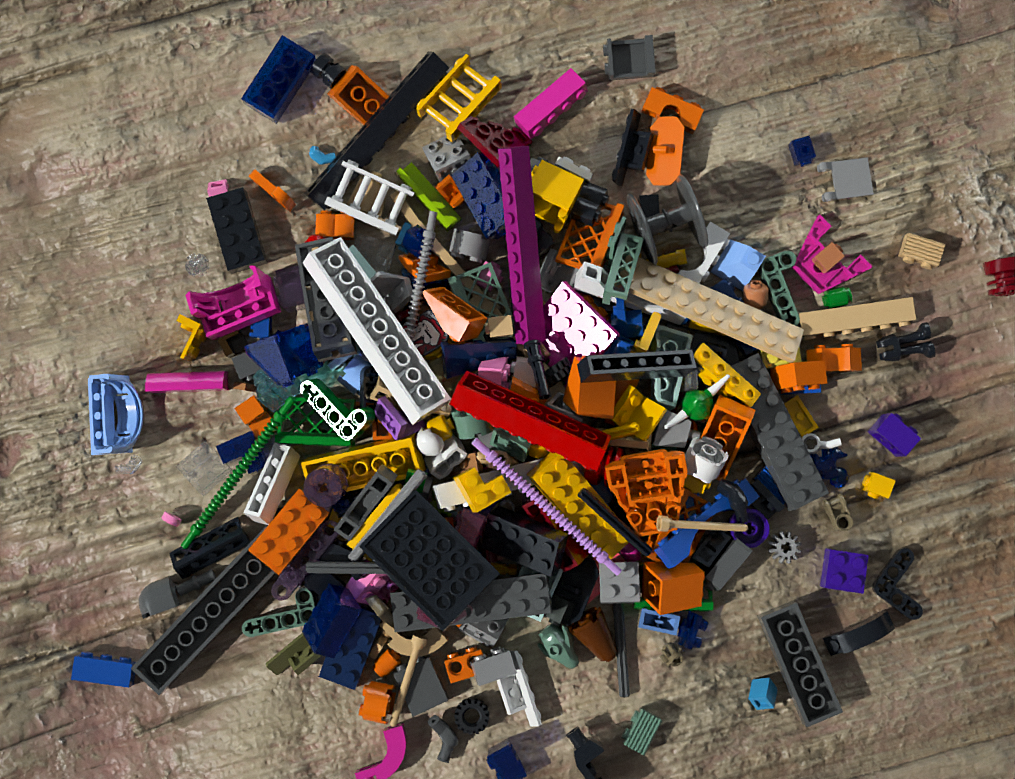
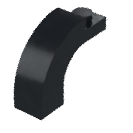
M888 611L869 616L866 620L851 628L826 635L823 640L830 656L839 653L845 654L883 638L892 632L895 627Z

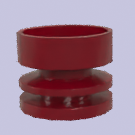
M1015 256L983 263L985 276H994L995 280L986 283L987 286H996L995 289L988 290V296L1003 297L1015 295Z

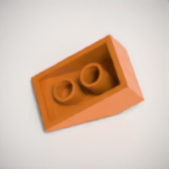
M353 65L347 69L327 93L338 105L363 125L389 97L358 66Z
M445 287L423 291L422 294L443 331L450 335V339L455 342L478 338L488 319L485 315Z

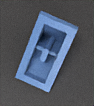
M642 608L638 627L677 636L680 616L671 613L659 615L653 609Z

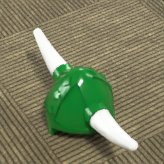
M727 374L704 391H688L682 402V410L664 426L665 429L676 425L687 417L693 420L708 419L714 406L712 398L730 378V375Z

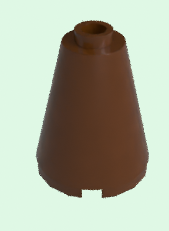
M592 607L585 610L581 620L568 626V630L600 661L610 662L616 657L617 649L601 607L598 609Z

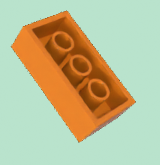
M720 394L700 439L702 437H709L723 445L722 450L728 453V459L716 478L718 481L726 478L756 411Z
M298 489L248 551L280 576L329 517L330 513L301 489Z

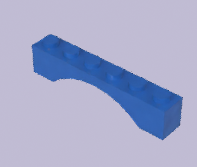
M746 478L740 481L738 479L732 481L744 492L748 500V506L760 497ZM718 493L714 496L716 500L712 503H705L700 508L701 512L699 514H692L686 521L705 522L718 512L734 510L730 507L728 498ZM677 528V530L671 531L673 533L672 536L669 538L666 536L657 543L659 546L654 551L668 569L675 567L689 556L691 544L699 529Z

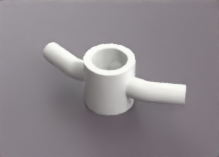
M812 433L802 437L804 444L808 439L817 440V445L814 449H807L809 454H816L820 449H830L842 445L840 438L820 441L819 437Z

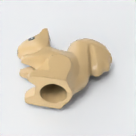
M494 450L498 453V457H502V461H506V465H517L518 461L516 458L508 455L505 451ZM480 451L476 453V458L482 464L487 465L488 468L497 469V466H493L492 462L489 463L485 459L486 456Z

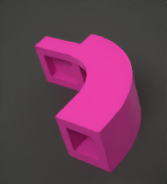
M399 723L395 727L384 728L383 733L387 743L386 756L376 764L357 769L355 772L356 779H374V775H376L377 779H387L399 768L407 747V735L403 723Z

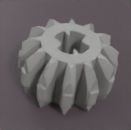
M779 531V537L777 535L772 536L775 542L769 541L768 544L774 546V548H770L768 551L770 553L775 552L772 556L774 560L779 557V563H783L785 560L789 564L791 563V558L794 560L798 559L795 552L801 553V550L796 549V547L802 544L801 542H795L798 538L797 535L791 537L790 531H787L786 535L783 531ZM786 544V546H789V549H781V545Z

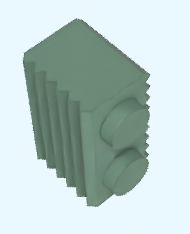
M640 707L639 711H634L630 720L632 724L630 728L626 727L621 738L625 746L645 756L662 723V719Z

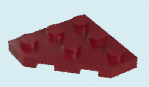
M473 116L460 122L457 127L497 167L500 166L498 149L514 146L530 147L533 143L519 128L512 127V129H507L503 127V124L492 121L484 123Z

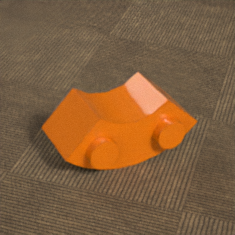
M842 344L841 348H826V345H814V349L806 350L807 362L825 361L826 373L862 371L861 348L853 347V344Z

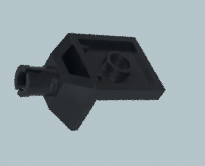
M578 726L575 727L566 736L574 745L573 751L577 768L585 779H603L602 777L597 778L596 769L590 762L605 751L602 743L594 738L585 737Z

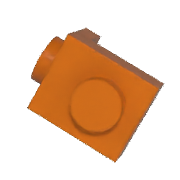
M450 175L446 176L435 186L439 194L452 208L460 206L468 197Z

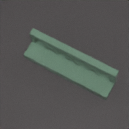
M621 233L605 285L603 304L610 305L612 297L627 300L644 241L643 237ZM628 241L638 243V246L630 249L627 243ZM630 255L633 261L626 263L623 258ZM626 270L629 275L622 278L619 272ZM621 284L624 287L625 291H616L614 290L615 286Z

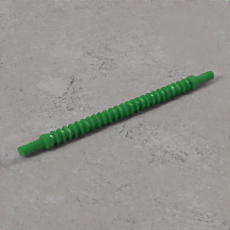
M289 396L281 409L274 413V418H271V422L267 423L268 427H264L265 431H261V435H258V440L256 439L254 441L255 444L251 445L252 448L248 449L249 453H245L246 457H242L243 461H239V465H236V469L232 471L233 474L229 475L230 478H227V482L223 483L224 486H221L220 490L217 491L218 495H214V499H211V503L202 512V516H199V520L195 521L196 524L191 526L190 533L181 544L182 548L187 549L196 536L201 535L203 528H206L205 524H209V520L212 519V516L221 507V503H224L227 495L231 494L230 491L234 490L233 486H237L236 482H239V478H242L243 474L246 473L245 469L248 470L249 465H252V461L256 460L255 457L259 456L258 452H262L261 448H264V444L268 443L267 439L270 440V435H274V431L278 430L277 426H281L280 422H284L286 414L296 402L294 397Z

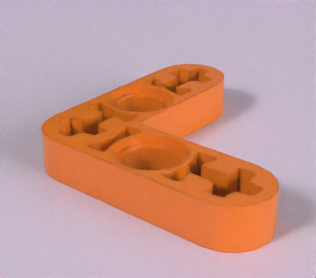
M254 169L248 176L289 212L296 206L287 193L280 187H275L257 170Z

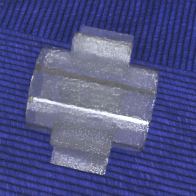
M192 253L187 257L185 269L190 275L202 277L207 273L209 261L206 256L200 253L198 255Z

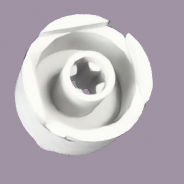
M702 437V439L694 438L685 453L687 474L701 479L704 483H711L712 480L716 479L728 459L727 451L724 452L722 450L723 445L709 437Z

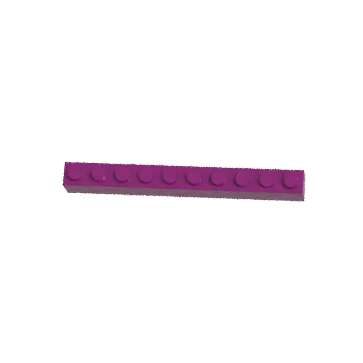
M529 146L498 149L516 344L524 345V343L530 340L544 342L546 341Z

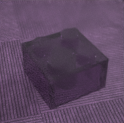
M293 266L275 270L276 276H273L275 287H278L280 295H277L279 306H282L288 312L305 309L299 267Z

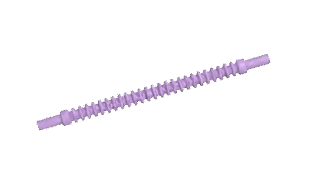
M478 438L472 441L471 444L486 456L485 459L489 463L492 462L493 466H497V470H501V474L505 473V478L509 477L510 482L514 481V486L518 485V489H522V493H527L526 497L530 496V500H534L535 505L539 504L538 507L543 508V512H547V516L551 515V519H555V523H560L559 527H564L563 530H567L568 535L572 534V538H576V542H580V546L584 545V549H588V553H593L592 557H596L600 564L603 563L616 576L621 573L622 569L608 558V554L605 551H601V547L597 548V544H593V540H589V536L585 537V533H581V529H576L577 525H572L573 522H569L568 517L564 518V514H560V510H556V506L552 507V503H548L547 498L543 499L544 496L539 495V491H535V487L531 488V483L527 484V480L522 479L523 476H518L519 473H515L514 468H510V464L506 465V461H502V457H498L496 451H491Z

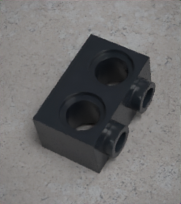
M712 530L690 561L706 572L731 537L721 530Z

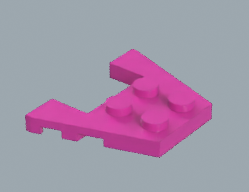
M820 214L816 217L796 257V263L791 267L818 295L873 267L860 254L847 268L839 261L823 274L811 259L825 248L818 240L832 226Z

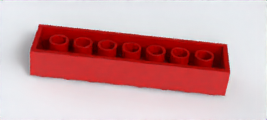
M469 371L465 372L457 384L449 403L458 411H465L475 419L487 421L495 428H502L513 436H520L533 445H540L548 452L560 454L566 460L582 464L588 470L593 469L597 471L611 439V435Z

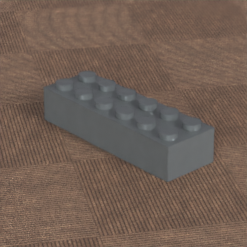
M791 601L757 615L802 724L809 727L842 713L839 701L797 602Z

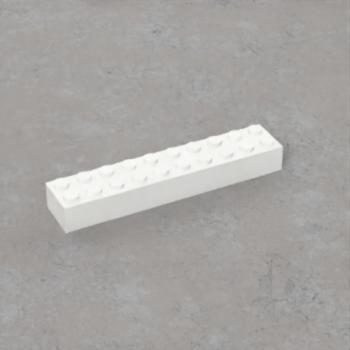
M339 237L309 252L303 262L304 266L412 425L444 407L451 399L342 238Z

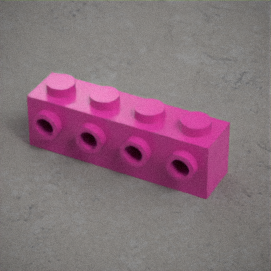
M570 68L513 116L516 125L530 139L539 136L546 126L553 124L559 115L567 112L572 107V104L577 100H581L588 92L586 82Z

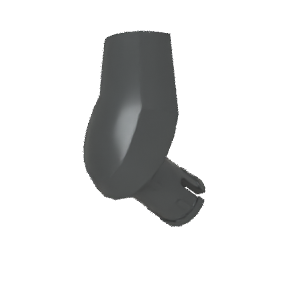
M433 715L428 720V724L443 742L437 759L449 763L454 747L458 746L459 739L445 721L439 716Z

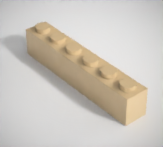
M913 297L798 313L800 321L797 327L804 329L802 337L805 340L816 339V335L822 334L826 338L835 336L836 332H842V335L853 334L854 330L861 329V332L873 331V327L880 326V330L892 328V324H899V327L911 325L910 322L916 320Z

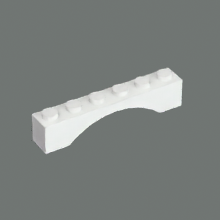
M584 261L576 273L573 289L603 299L609 274L602 267ZM615 287L614 289L616 291L624 292V290L618 287ZM628 293L627 300H625V305L628 308L634 310L642 309L643 313L652 315L653 312H658L661 314V319L681 325L686 319L682 315L631 293ZM612 297L611 302L616 303V298Z

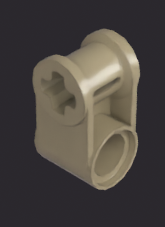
M839 493L835 498L822 500L833 528L837 531H848L851 529L853 519L843 495ZM841 517L847 522L844 528H841L838 524Z

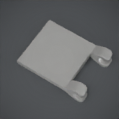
M868 157L821 162L817 165L818 172L832 171L835 192L824 193L822 195L823 202L874 194Z

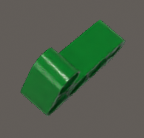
M320 379L306 380L300 385V392L303 397L344 440L361 436L375 419V412L370 407L355 409L351 413ZM362 413L365 416V420H363L361 417Z

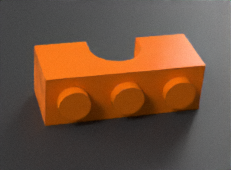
M652 87L641 112L658 119L664 110L672 109L678 114L679 120L685 127V132L693 135L704 109L697 103L683 101L684 99L681 96L669 95L660 87Z

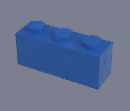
M81 652V654L74 656L71 680L129 688L134 685L135 672L131 667L136 662L131 661L132 658L129 657L112 659V655L101 654L98 657L93 656L92 652Z

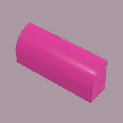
M228 371L149 373L145 381V392L228 391Z

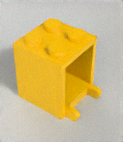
M541 160L539 166L535 165L531 172L535 216L554 224V232L559 233L579 196L584 179Z

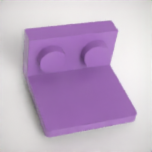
M386 396L378 398L374 410L375 416L396 441L416 433L421 428L427 426L423 419L412 425L406 414L396 409Z

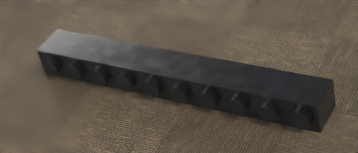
M428 51L304 194L321 209H330L331 207L324 203L327 197L332 198L337 192L347 169L342 166V162L354 161L359 164L358 168L360 169L363 166L369 165L376 151L380 152L385 146L384 142L397 133V127L401 123L404 124L410 118L409 114L413 109L416 110L419 101L425 95H429L438 80L442 81L447 75L446 71L449 67L434 52ZM353 172L350 181H354L360 174Z

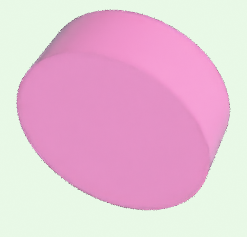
M166 511L161 517L162 520L176 527L182 521L179 517Z

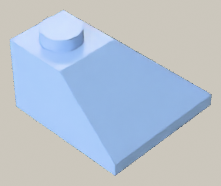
M730 239V242L710 272L721 279H726L727 282L730 281L734 287L743 292L744 286L751 281L766 256L748 245Z

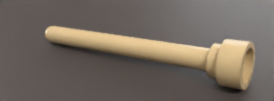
M663 515L658 516L656 523L657 530L667 532L672 528L740 532L748 530L746 524L672 520V518Z
M417 634L412 636V653L389 722L392 727H395L398 723L420 650L426 647L428 638Z

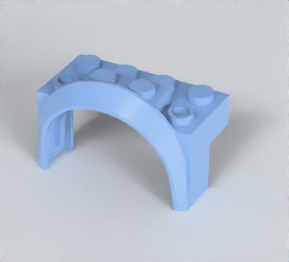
M114 374L89 375L91 455L133 453V446L138 440L143 425V406L138 392L130 382L129 376ZM124 393H127V394H128V395H124V396H116L117 394H124ZM114 400L117 407L118 417L116 431L114 422ZM123 434H130L129 436H118Z

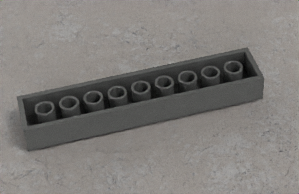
M268 525L262 529L131 667L158 695L164 693L276 575L273 570L248 551Z

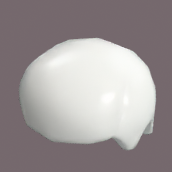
M421 428L415 438L417 449L426 456L440 454L444 447L443 439L439 435L432 433L430 428L424 431V428Z

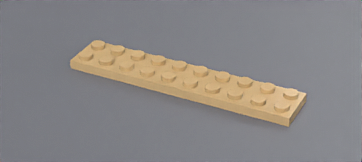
M628 255L625 257L624 261L628 263L633 261V259L630 255ZM638 258L629 293L789 363L795 361L804 329L661 266L653 265V263L645 259ZM626 270L619 272L622 278L629 275ZM621 284L615 286L625 291L624 287Z

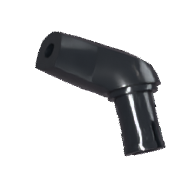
M722 478L718 484L717 492L728 498L730 507L735 511L737 523L740 524L741 521L742 524L748 522L749 517L746 510L748 500L744 492L737 484Z

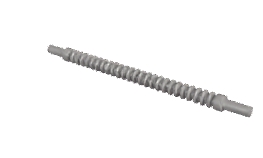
M430 211L427 228L423 232V237L425 238L422 240L424 244L421 245V248H423L420 251L421 256L418 257L420 262L417 263L419 267L416 268L418 273H415L417 278L414 279L416 284H413L415 289L412 290L414 295H411L413 300L410 301L412 305L409 306L411 310L408 314L410 316L407 317V328L404 329L413 343L412 339L415 338L413 333L416 332V321H418L417 316L420 315L418 310H421L419 305L422 304L420 299H423L421 297L423 293L422 288H425L423 283H426L424 278L427 275L425 273L428 272L426 267L429 264L427 262L430 261V250L433 249L431 244H434L432 239L435 238L436 234L434 228L437 212Z

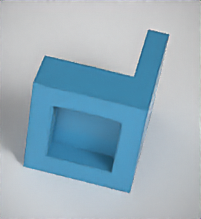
M770 678L753 679L748 699L756 710L773 709L778 689Z

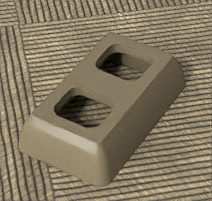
M377 595L366 598L365 600L377 616L394 628L392 608Z

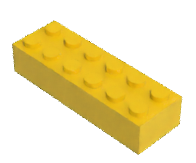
M413 433L397 441L394 438L307 457L301 462L310 497L317 499L362 489L381 464L398 475L395 481L405 479L408 468L425 471L426 467L422 453L415 445L417 434Z
M550 452L526 474L548 501L552 503V506H556V510H560V514H564V518L568 517V521L573 522L572 525H577L576 529H581V533L584 532L585 537L589 536V540H593V544H597V548L601 547V551H605L608 554V558L612 559L629 543L578 497V492L585 488L612 511L571 461L566 460L560 454Z

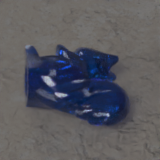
M834 447L829 450L821 449V457L818 454H810L822 479L830 480V485H833L835 488H843L848 483V471L843 467H837V459L847 457V453H843L838 447Z

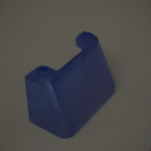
M308 323L243 346L246 354L277 386L282 385V388L293 385V380L303 374L311 376L319 373L317 369L324 366L313 353Z

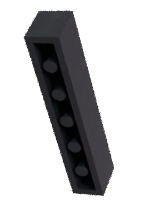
M692 350L587 355L577 364L581 383L683 377L697 368Z

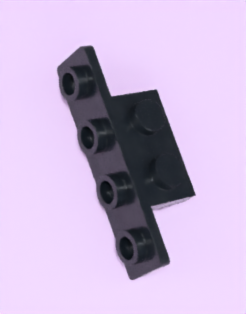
M632 108L626 118V129L622 134L621 148L617 153L616 167L612 172V181L618 186H623L627 169L645 170L654 136L651 132L637 131L641 114Z

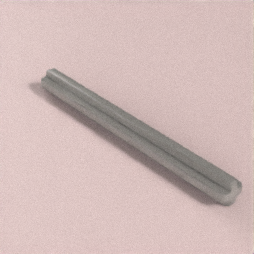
M416 470L350 552L348 558L352 562H358L365 554L359 547L363 541L424 481L427 474L423 470Z

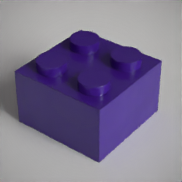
M897 413L882 414L867 431L896 457L907 456L921 440L917 435L918 431L912 426H906L903 423L904 419Z
M825 548L820 587L864 594L869 555Z

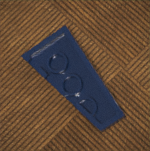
M513 338L491 339L486 342L482 340H474V342L467 343L464 341L456 343L441 342L443 371L447 379L465 374L466 371L478 370L482 361L508 357V361L517 358V344Z

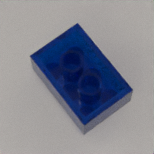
M329 583L326 590L323 591L317 606L314 607L308 622L305 623L302 633L314 654L334 659L362 611L349 589Z

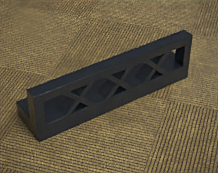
M236 517L194 539L187 549L179 547L169 554L174 570L182 579H185L247 546L251 541L244 532L240 519ZM236 525L237 529L229 533V529ZM220 535L216 541L211 542L214 536ZM203 544L199 550L194 551L197 545ZM185 553L184 557L177 561L176 557Z

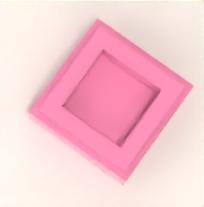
M227 180L209 182L207 189L209 197L228 192L229 185Z

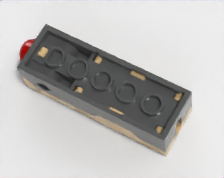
M311 235L305 243L295 245L313 353L319 362L357 354L355 339L303 264L309 252L334 239L333 237L324 238L321 235Z

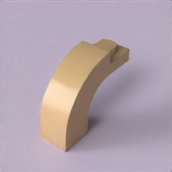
M382 621L380 623L382 627L380 631L387 638L389 636L392 638L387 645L400 654L411 656L413 649L411 647L412 638L400 632L395 633L393 627ZM438 627L431 628L423 635L428 638L426 647L420 650L419 656H425L438 650L448 641V637Z

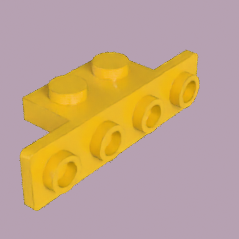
M702 343L693 354L695 361L704 368L698 376L706 385L712 386L727 374L730 375V378L717 392L718 396L720 394L729 399L736 396L746 406L752 407L761 393L705 343Z

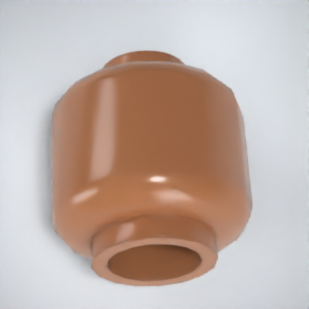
M752 280L746 284L743 289L744 303L756 309H762L768 303V286L760 280Z

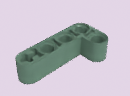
M783 251L764 259L758 271L762 282L768 286V297L776 317L784 321L787 318H792L791 324L797 326L800 318L782 274L783 271L788 270L796 263V256L791 251ZM782 256H787L790 259L789 265H785L782 262ZM764 263L772 265L773 269L771 272L764 269ZM771 281H777L779 289H773ZM779 298L785 299L786 307L779 306ZM787 309L790 310L789 312L782 314V312L786 311Z
M306 587L298 589L295 594L297 608L248 619L242 625L243 634L248 637H254L315 622L319 616L315 593H311ZM302 591L309 593L310 598L308 601L301 599L300 594ZM306 610L313 612L314 617L312 620L305 618L304 612ZM287 614L294 616L295 621L293 624L286 622L285 617ZM268 618L275 620L276 625L274 628L267 626ZM261 623V627H258L253 631L252 629H248V626L251 624L258 625Z

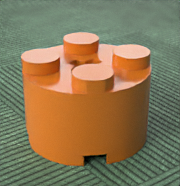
M371 681L369 685L365 684L362 694L365 696L364 704L360 705L359 716H363V720L388 724L389 719L386 718L388 714L392 715L396 693L392 692V690L396 689V686Z

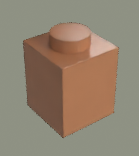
M831 242L811 260L824 274L845 256L843 255L842 248L838 244Z

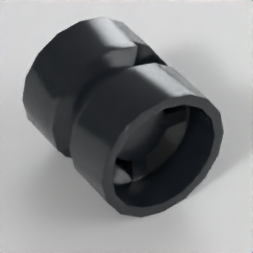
M323 53L315 60L310 72L318 79L322 78V82L331 89L346 72V69L339 63L334 64V60L326 53Z

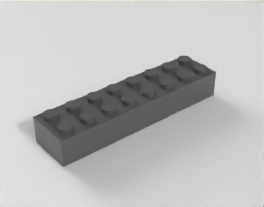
M759 353L732 365L731 367L761 393L754 405L750 407L756 411L748 431L788 511L796 510L828 494L829 492ZM736 396L732 397L734 401L745 405Z
M545 574L493 580L450 626L553 613L549 577ZM403 591L390 593L395 633L438 627Z

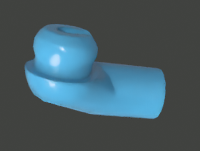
M312 146L309 150L310 158L320 165L331 163L336 157L335 152L324 154L317 146Z

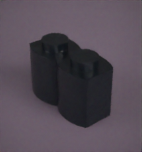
M586 181L571 210V219L591 227L595 222L598 223L602 214L600 210L603 206L606 207L609 202L608 189Z

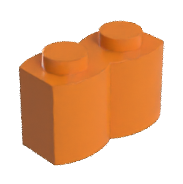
M323 210L321 213L316 214L315 235H321L324 238L333 237L334 240L339 237L342 240H354L355 218L343 212L332 214V211Z

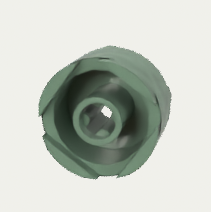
M456 409L451 411L455 431L459 439L475 438L476 434L480 433L481 436H484L494 430V427L489 422L475 419L465 411L461 412Z

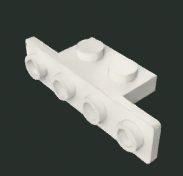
M517 650L510 651L517 673L497 680L507 714L512 715L525 709L530 726L542 725L541 714L536 708L535 696L530 690L529 678L522 665V657Z

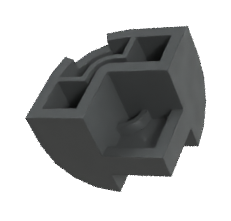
M170 576L148 584L141 591L139 609L143 619L180 606L175 592L177 590V582L172 583Z

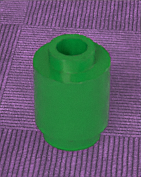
M839 287L825 291L822 301L824 306L829 309L838 308L852 302V294L849 287Z

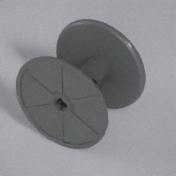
M682 174L676 180L681 205L669 210L662 209L661 213L648 218L645 217L637 199L632 194H627V204L637 236L644 238L642 249L648 261L653 263V265H657L658 262L653 236L665 231L672 232L673 228L688 223L697 242L702 247L708 246L707 229L699 203L689 182Z

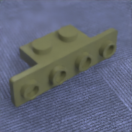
M323 615L266 663L267 668L275 675H279L291 665L297 675L301 674L328 651L322 638L336 627L335 623L327 615Z

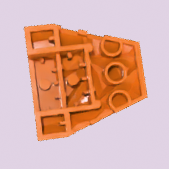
M666 449L630 454L622 456L619 461H613L605 466L608 486L613 491L617 502L623 508L628 521L639 537L663 533L658 531L656 526L659 515L668 516L672 520H679L684 483L688 473L684 452H668ZM672 528L671 530H668L667 532H669V531H675V530H677V528Z

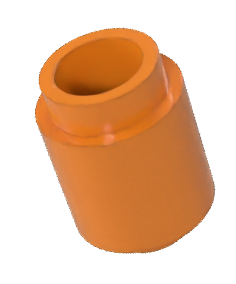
M387 649L374 661L375 664L372 668L380 677L388 676L401 663V656L393 649Z

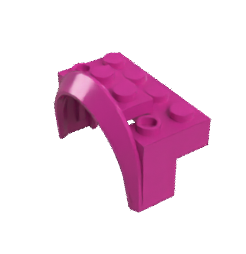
M251 265L249 267L254 274L236 285L207 293L189 291L185 296L190 313L201 319L206 337L211 340L280 313L282 311L271 277L256 266ZM220 301L223 307V312H221V308L219 305Z

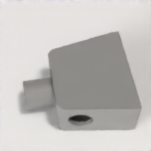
M667 410L656 426L652 444L685 448L687 440L692 441L696 437L699 439L700 431L690 429L692 421L684 419L676 425L665 429L664 426L677 415Z

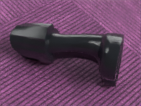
M927 322L920 324L917 331L908 335L895 336L891 334L876 341L877 348H886L891 345L894 348L893 351L888 350L880 353V360L899 361L902 356L918 353L924 354L928 358L935 357L936 352L932 341L900 347V345L930 339L931 329Z

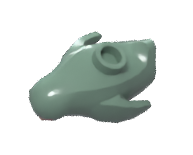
M550 623L538 634L543 643H538L539 649L547 657L556 660L569 669L577 667L579 658L574 651L572 633L565 625H562V631L558 626Z

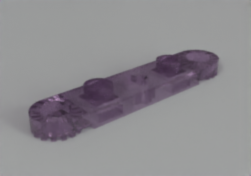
M324 521L274 583L271 592L276 600L283 601L291 597L292 593L309 574L306 571V564L303 565L304 560L302 557L309 556V562H318L339 536L336 531L329 536L325 530L329 524L335 528L337 525L336 521ZM280 585H283L286 588V594L284 596L279 595V593H277V588H279Z

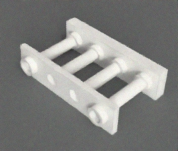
M343 161L342 166L347 169L337 192L332 198L327 197L324 204L396 236L399 228L395 227L397 224L395 221L406 196L413 197L414 192L411 191L412 188L402 183L401 186H398L358 168L359 164L354 161ZM353 172H357L363 175L364 178L353 204L350 203V206L342 203V197ZM372 179L381 183L382 186L371 211H368L366 214L360 211V205ZM390 187L400 193L389 218L384 222L378 219L379 215L377 214Z

